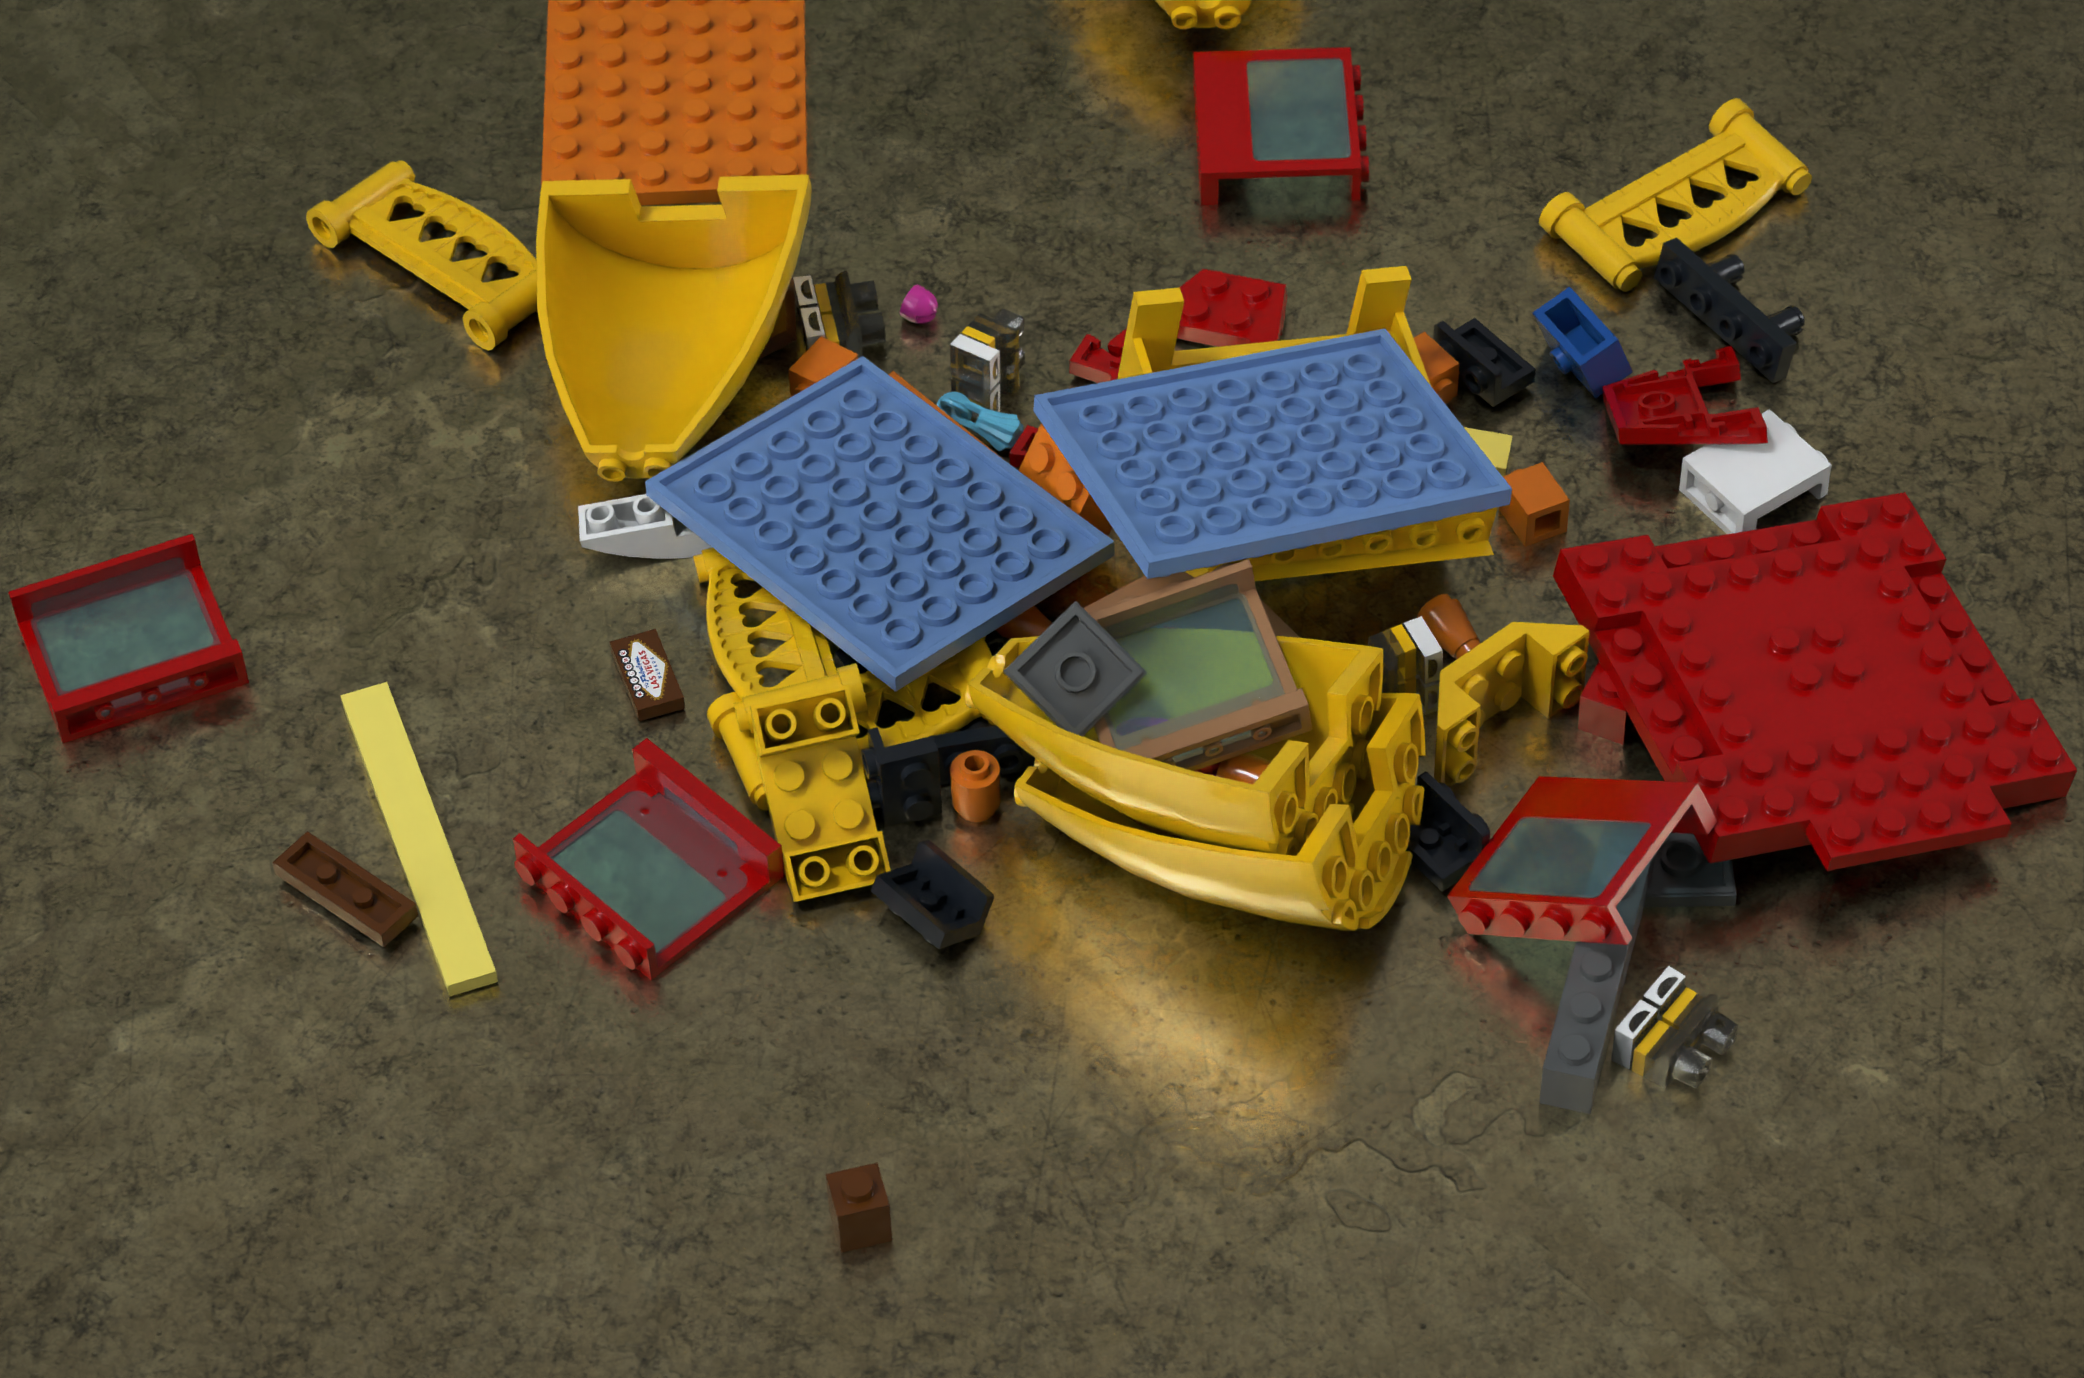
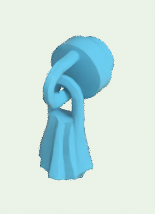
M959 392L944 394L936 404L960 425L985 438L998 452L1011 451L1023 432V425L1017 418V415L984 408L971 402L967 396ZM972 412L979 414L976 422L970 421Z

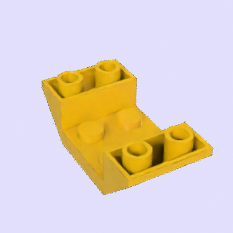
M1511 622L1442 669L1439 680L1434 778L1439 783H1445L1449 787L1455 783L1466 781L1477 767L1479 728L1487 719L1499 711H1505L1513 707L1520 697L1525 699L1547 719L1563 708L1569 709L1580 700V696L1585 688L1590 631L1583 625Z
M849 684L751 705L750 710L758 765L775 840L782 845L784 873L794 902L873 885L877 875L891 871L883 834L882 831L877 832L856 739V736L859 734V728Z

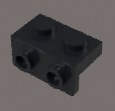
M1476 318L1455 330L1444 321L1434 325L1433 340L1459 362V378L1472 393L1480 395L1492 407L1535 382L1536 369Z
M878 728L868 729L869 748L861 750L866 775L868 779L871 778L866 783L872 810L879 809L884 826L888 827L909 821H920L929 816L941 814L939 751L934 737L930 736L884 747Z
M1425 771L1417 776V786L1424 788L1420 825H1410V838L1406 851H1410L1413 854L1411 863L1443 892L1461 879L1486 844L1490 842V830L1481 816L1471 813L1456 799L1455 794L1448 785L1442 782L1439 783Z
M930 840L919 842L911 864L877 875L871 892L888 905L893 913L901 916L922 934L927 942L935 945L938 949L979 936L994 899V895L989 889Z

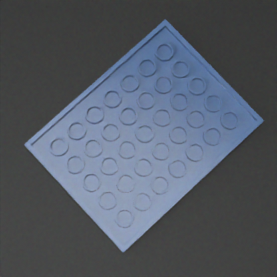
M1386 329L1034 395V413L1147 579L1166 577L1179 572L1214 567L1218 564L1248 558H1258L1263 555L1292 549H1302L1311 545L1340 539H1351L1355 536L1384 530H1395L1399 527L1428 521H1439L1443 518L1472 512H1483L1491 508L1510 505L1512 488Z
M864 356L645 481L646 495L895 692L1107 561L1115 553V541Z

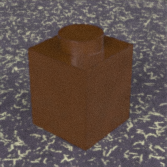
M878 1163L826 1174L829 1211L841 1253L893 1241L890 1205Z

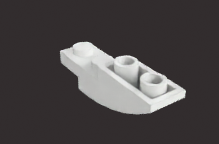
M646 494L578 506L580 543L583 548L621 556L653 559L693 558L694 555L702 554L701 550L712 548Z

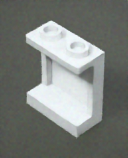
M1770 409L1762 413L1767 426L1768 443L1707 444L1685 456L1682 460L1679 490L1726 534L1756 530L1758 518L1807 490L1817 499L1826 496L1828 493L1832 465L1822 452L1812 448L1797 434L1796 430L1789 423L1783 422Z

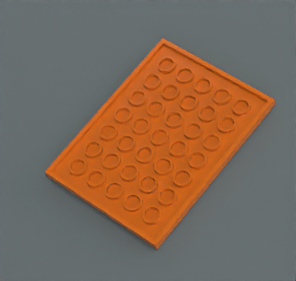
M548 0L541 186L542 181L631 179L640 205L646 206L721 202L717 192L719 177L808 175L805 0Z

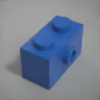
M1568 287L1532 313L1547 345L1552 349L1549 354L1556 366L1564 375L1571 371L1594 398L1603 394L1602 386L1620 381L1633 372L1619 340L1571 287Z

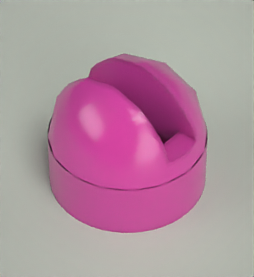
M918 284L914 285L906 295L899 315L912 323H929L935 318L938 302L936 296Z

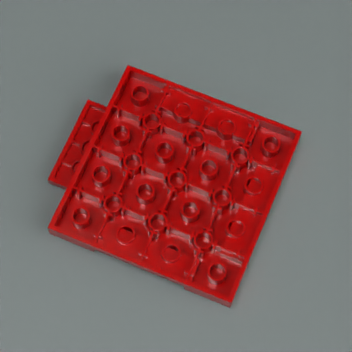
M1905 492L1820 506L1816 520L1654 546L1649 535H1642L1560 549L1553 578L1579 625H1583L1590 631L1589 644L1604 671L1606 670L1618 691L1619 699L1664 781L1697 782L1717 819V823L1708 835L1694 834L1709 863L1812 844L1826 871L2003 838L2007 837L2012 824L2003 808L2066 797L2076 775L2077 769L2034 699L2020 700L1945 579L1942 570L1947 559Z

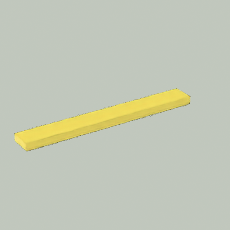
M384 682L340 695L344 712L413 900L417 905L420 919L449 997L498 982L496 969L388 683Z

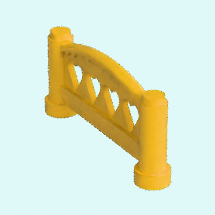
M1734 98L1725 102L1712 116L1709 123V131L1714 135L1713 138L1587 208L1572 193H1561L1544 207L1539 217V225L1552 238H1562L1615 289L1627 292L1633 289L1641 280V268L1658 264L1664 242L1678 238L1693 252L1702 249L1744 224L1777 191L1782 189L1784 192L1793 195L1801 194L1810 185L1812 175L1802 161L1754 119V112L1741 99ZM1724 166L1753 173L1759 179L1757 181H1748L1742 189L1731 188L1727 184ZM1690 185L1720 192L1726 198L1714 200L1709 208H1699L1693 202ZM1656 204L1686 211L1692 217L1679 220L1678 225L1675 227H1665L1659 222ZM1622 223L1654 231L1658 236L1653 239H1645L1644 244L1639 247L1630 246L1625 242Z
M403 160L388 163L332 202L323 200L307 211L306 219L308 226L315 238L324 246L334 248L346 240L351 233L469 309L463 315L464 327L470 338L484 350H492L505 341L510 329L537 311L536 258L510 231L477 208L444 192L415 183L413 170ZM402 202L410 203L415 211L424 212L420 217L389 222L395 205ZM432 222L441 223L444 225V230L456 233L451 237L420 242L425 226ZM464 242L472 243L475 245L476 250L487 253L483 257L452 262L456 247ZM492 263H503L507 266V270L519 273L516 277L483 282L487 268Z
M713 547L701 550L702 554L693 556L699 583L709 581L706 621L712 651L724 677L742 700L741 702L734 703L740 732L750 730L751 733H754L750 710L751 705L849 684L855 714L868 711L856 663L838 667L836 670L827 638L765 588L762 587L750 597L738 598L739 589L733 584L739 580H754ZM747 609L776 612L756 627H746L747 617L742 614ZM757 638L786 641L764 657L753 656L756 649L753 644H750L752 640ZM765 668L794 671L773 687H763L764 676L759 674V671Z
M986 636L896 692L870 671L860 674L868 711L855 714L857 724L867 729L877 727L884 747L933 735L957 732L979 717L995 725L978 709L967 707L965 702V692L969 681L975 678L983 668L987 669L992 657L985 642ZM932 682L961 697L955 704H942L936 711L929 712L922 709L928 684ZM736 692L724 694L709 706L707 719L715 736L724 740L751 802L757 805L760 810L768 811L757 760L754 733H751L750 730L740 732L734 703L741 702L742 700ZM886 699L915 713L914 717L909 721H896L890 728L884 729L876 726L882 703ZM868 734L862 738H856L861 761V750L869 748Z

